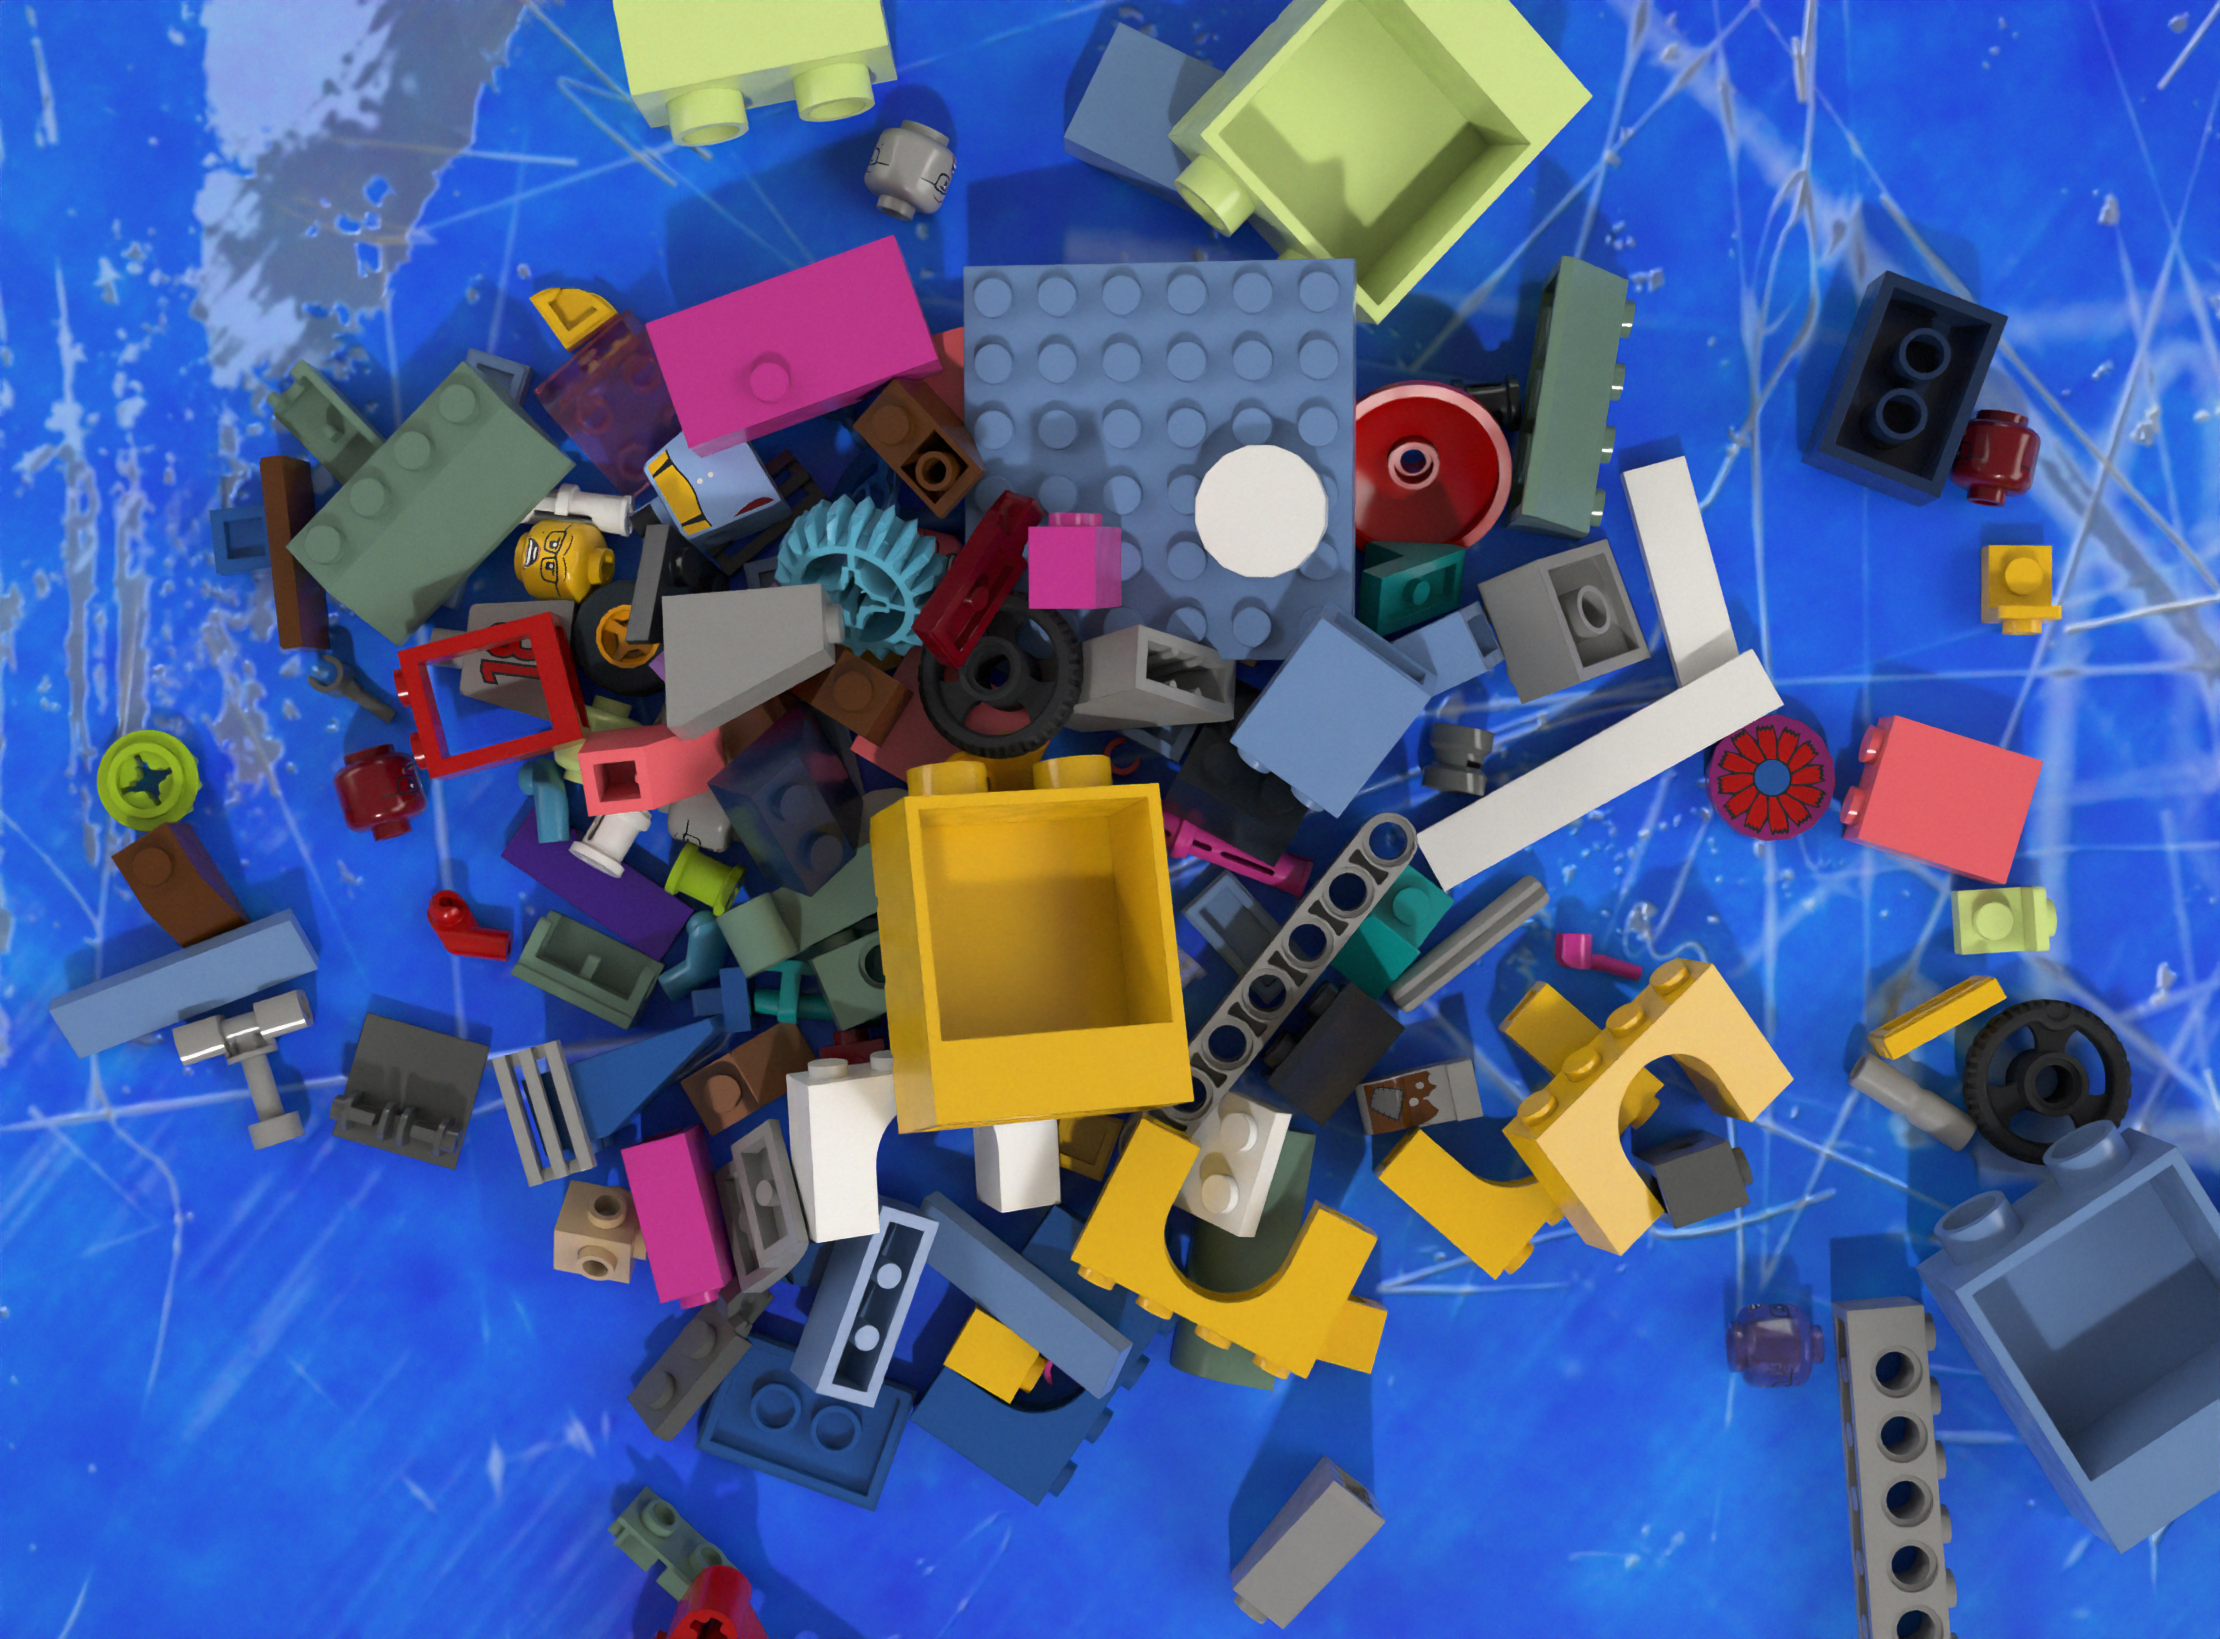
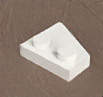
M1228 1091L1192 1136L1200 1141L1201 1149L1173 1205L1238 1237H1255L1292 1114L1246 1093Z

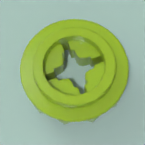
M139 730L126 734L108 748L100 762L97 773V789L100 800L112 818L130 829L152 831L164 822H178L185 815L194 811V801L198 791L203 787L197 768L199 760L191 754L189 749L183 744L182 739L165 732ZM143 763H147L151 770H172V773L166 775V779L158 784L161 793L158 796L159 799H156L152 792L148 791L128 792L129 789L136 787V783L144 778Z

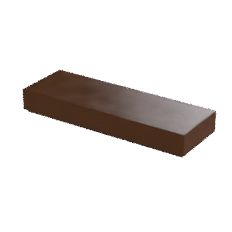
M285 455L263 457L259 463L280 647L283 650L309 653L331 650L324 588L286 548L290 541L316 515L310 462Z

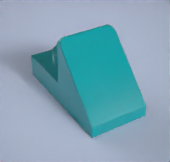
M1392 541L1368 542L1365 547L1364 569L1358 593V621L1383 637L1459 608L1466 548L1452 544Z
M1408 864L1329 965L1376 1001L1421 953L1418 948L1455 900Z

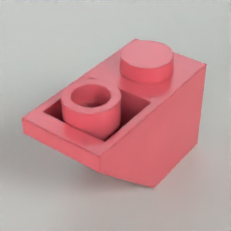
M667 723L592 731L578 752L588 817L654 810L711 790L707 782L727 765L721 726L695 740L682 741L667 728Z

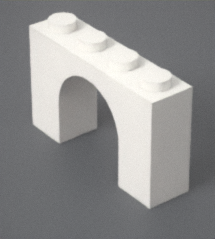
M891 1050L870 1054L869 1063L848 1065V1061L845 1059H818L808 1063V1071L786 1074L792 1175L807 1235L816 1243L880 1233L876 1174L877 1151L885 1129L897 1115L892 1070L894 1061ZM1057 1120L972 1127L976 1194L978 1200L1001 1213L1061 1203Z

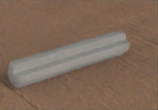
M1524 876L1405 970L1386 989L1388 995L1403 1012L1413 1011L1547 905L1550 900L1548 892L1534 876Z

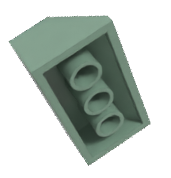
M1562 255L1543 281L1504 529L1580 541L1589 534L1590 526L1599 527L1603 516L1606 491L1605 489L1596 488L1600 463L1609 464L1613 453L1616 429L1615 426L1606 425L1610 401L1618 402L1623 389L1625 364L1616 362L1619 339H1628L1630 336L1635 315V301L1626 300L1629 280L1576 257Z
M462 361L290 541L286 548L329 594L393 644L402 647L573 469L576 463L493 377Z

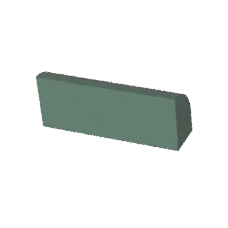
M1288 1126L1255 1237H1238L1197 1216L1194 1217L1185 1276L1199 1286L1213 1291L1239 1292L1263 1283L1279 1269L1301 1229L1316 1141V1134L1312 1130ZM1183 1316L1180 1317L1175 1328L1170 1357L1171 1366L1180 1371L1214 1381L1273 1391L1275 1376L1262 1370L1252 1362L1255 1353L1234 1342L1231 1343L1228 1350L1219 1348L1193 1332L1197 1325L1196 1323Z

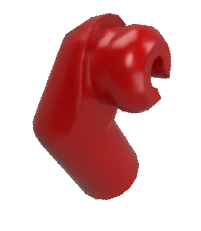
M441 890L431 897L427 918L430 926L449 953L456 956L509 961L513 946V932L511 930L481 927L466 902L463 901L462 896L456 891Z

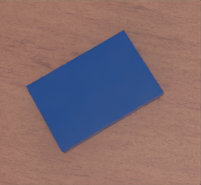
M751 1328L747 1338L752 1343V1346L716 1387L694 1448L875 1512L919 1388L885 1376L874 1408L815 1393L790 1371L798 1344Z

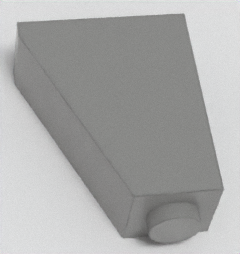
M821 583L663 596L667 728L682 741L695 740L836 664L835 643H843L845 639L844 615L841 604L833 603L832 598Z
M1140 624L1078 643L1081 648L1082 666L1084 667L1083 684H1081L1082 691L1078 704L1074 706L1073 710L1075 711L1067 724H1064L1062 727L1079 732L1224 722L1234 719L1237 660H1220L1218 650ZM1054 650L1049 659H1036L1041 670V682L1057 680L1058 662Z
M1324 1455L1230 1573L1232 1589L1238 1593L1233 1599L1235 1604L1259 1624L1263 1625L1269 1618L1280 1628L1284 1629L1386 1522L1375 1495Z

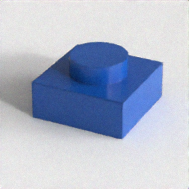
M264 504L209 510L216 574L230 576L271 571Z

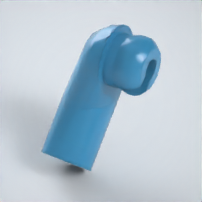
M544 757L538 758L536 762H526L520 767L517 775L518 785L524 794L534 795L538 842L571 840L563 771L561 766L554 760Z

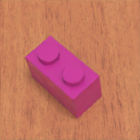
M1048 513V526L1028 527L1029 609H1099L1122 606L1121 527H1102V514Z

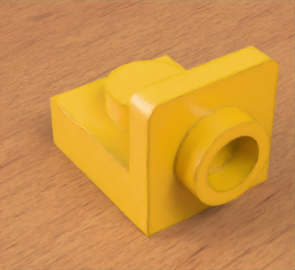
M1988 545L1981 548V623L2002 624L2003 635L2042 634V624L2062 619V606H2052V546Z

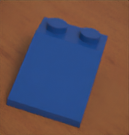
M719 1014L567 1065L593 1153L603 1151L606 1147L616 1144L614 1132L630 1125L725 1030L724 1014ZM551 1071L542 1073L540 1075L563 1151L565 1150L568 1161L575 1159V1151ZM523 1080L521 1082L542 1142V1146L545 1155L548 1156L543 1141V1137L540 1131V1127L537 1121V1117L534 1111L532 1100L529 1094V1090L526 1084V1080Z

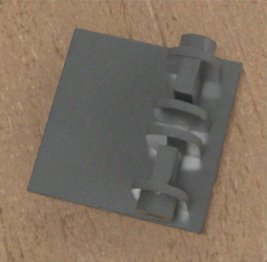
M368 1012L344 1095L337 1094L330 1109V1119L336 1120L332 1135L455 1170L491 1047Z

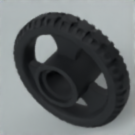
M1011 590L986 628L987 636L979 639L962 667H958L959 681L944 682L946 665L939 663L925 644L920 656L921 664L918 666L920 700L933 727L955 747L983 758H1015L1044 746L1048 740H1052L1062 730L1064 724H1067L1075 711L1073 710L1074 706L1078 704L1082 691L1083 657L1081 648L1078 645V639L1071 626L1056 609H1029V594ZM1029 619L1037 623L1046 632L1054 646L1058 662L1057 680L1041 682L1042 675L1038 662L1030 653L1017 646L1019 631ZM1004 660H1009L1011 670L1007 681L1002 686L992 689L990 676L994 667ZM982 702L1004 712H1014L1026 708L1031 722L1018 731L1004 735H986L975 732L965 726L969 713Z
M2051 999L2030 1000L2002 1010L2001 1013L1992 1017L1979 1030L1973 1039L1972 1045L1969 1046L1964 1060L1966 1061L1962 1070L1964 1103H1966L1967 1112L1976 1124L1977 1130L1992 1146L2002 1153L2022 1162L2046 1166L2043 1162V1155L2055 1142H2032L2008 1129L2010 1122L2019 1111L2026 1109L2052 1117L2068 1115L2073 1121L2075 1129L2099 1120H2111L2118 1129L2129 1107L2128 1100L2129 1098L2131 1099L2132 1089L2130 1063L2127 1061L2126 1051L2121 1041L2118 1040V1036L2108 1024L2104 1023L2100 1017L2091 1011L2065 1001ZM2027 1026L2033 1034L2034 1049H2028L2019 1053L2010 1062L2005 1076L2006 1085L1992 1086L1988 1084L1987 1078L1990 1063L1998 1047L2013 1032ZM2077 1030L2093 1044L2102 1060L2105 1071V1092L2102 1095L2088 1094L2089 1080L2086 1070L2077 1059L2065 1054L2066 1043ZM2050 1065L2056 1071L2058 1084L2052 1095L2042 1099L2036 1091L2035 1081L2038 1073Z

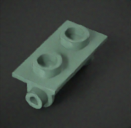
M648 1486L639 1493L627 1509L607 1529L616 1538L612 1544L616 1548L619 1547L645 1572L658 1559L667 1566L656 1579V1582L678 1602L697 1575L705 1568L714 1565H724L740 1571L716 1545L709 1543L678 1514L677 1510L670 1503L662 1500Z

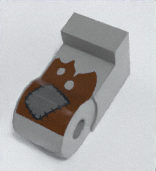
M1466 1055L1362 1080L1355 1088L1365 1135L1387 1133L1417 1125L1419 1128L1453 1120L1462 1121L1483 1116L1472 1059Z

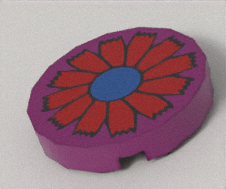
M1782 715L1763 716L1717 741L1711 749L1705 768L1706 794L1713 809L1717 811L1719 817L1734 832L1758 841L1791 839L1812 828L1828 809L1836 785L1833 758L1823 739L1805 723Z

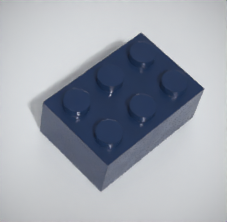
M1885 271L1867 286L1800 462L1917 507L1940 498L2008 316L1894 272Z

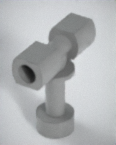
M303 989L253 1003L254 1011L226 1019L224 1014L215 1015L172 1029L174 1042L184 1066L225 1054L228 1066L241 1062L260 1121L259 1123L247 1126L255 1151L305 1135L298 1111L288 1114L284 1112L266 1055L279 1050L276 1037L314 1026L312 1011Z

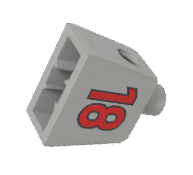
M571 600L473 604L469 610L467 631L434 628L429 643L551 611L562 616L577 672L578 661L572 648V624L581 605ZM530 639L431 664V666L462 669L460 680V694L551 721Z

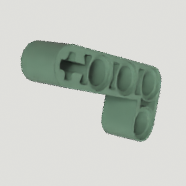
M870 842L857 848V855L812 897L781 887L771 893L767 892L716 918L745 978H751L877 913L878 898L875 896Z

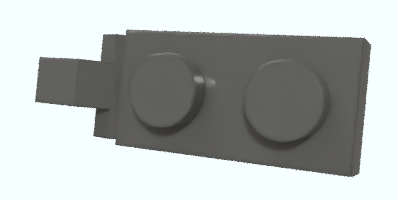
M737 1271L726 1286L720 1289L718 1293L719 1299L702 1307L627 1397L651 1433L666 1442L672 1441L752 1346V1343L747 1338L752 1324L775 1298L769 1289L762 1293H742Z

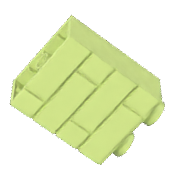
M1293 0L1281 12L1276 21L1264 30L1225 72L1226 74L1214 83L1167 135L1192 162L1176 178L1174 186L1182 198L1204 221L1227 237H1230L1247 220L1280 255L1276 260L1354 258L1357 261L1356 321L1378 325L1593 96L1509 0Z

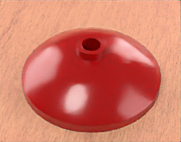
M1427 380L1395 382L1374 389L1357 399L1355 547L1365 552L1368 542L1392 541L1452 544L1468 549L1478 542L1492 528L1501 515L1512 483V461L1508 442L1493 414L1479 400L1465 391L1448 384ZM1412 449L1419 450L1424 454L1419 462L1413 464L1406 463L1401 459L1406 451Z

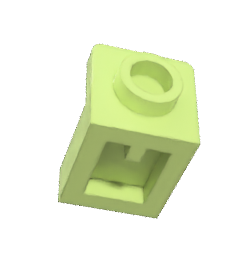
M2022 886L1951 891L1955 954L2049 951V937H2053L2056 933L2057 915L2053 901L2050 898H2046L2045 887Z

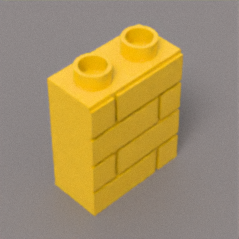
M1077 755L1044 760L1033 764L1034 790L988 792L985 763L977 761L943 762L923 765L908 770L906 775L909 796L901 798L870 817L871 828H869L875 896L878 898L877 917L883 976L885 975L886 980L884 988L890 1050L894 1061L892 1070L899 1134L1142 1112L1194 1101L1159 783L1113 785L1110 757L1104 755Z

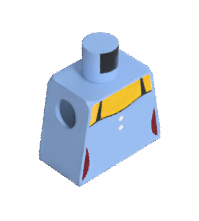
M681 431L650 458L643 467L658 497L630 513L628 517L643 542L647 525L671 524L676 530L679 529L680 533L702 553H707V550L733 539L734 541L768 528L772 524L788 518L793 512L750 441L701 458L688 448L684 433Z

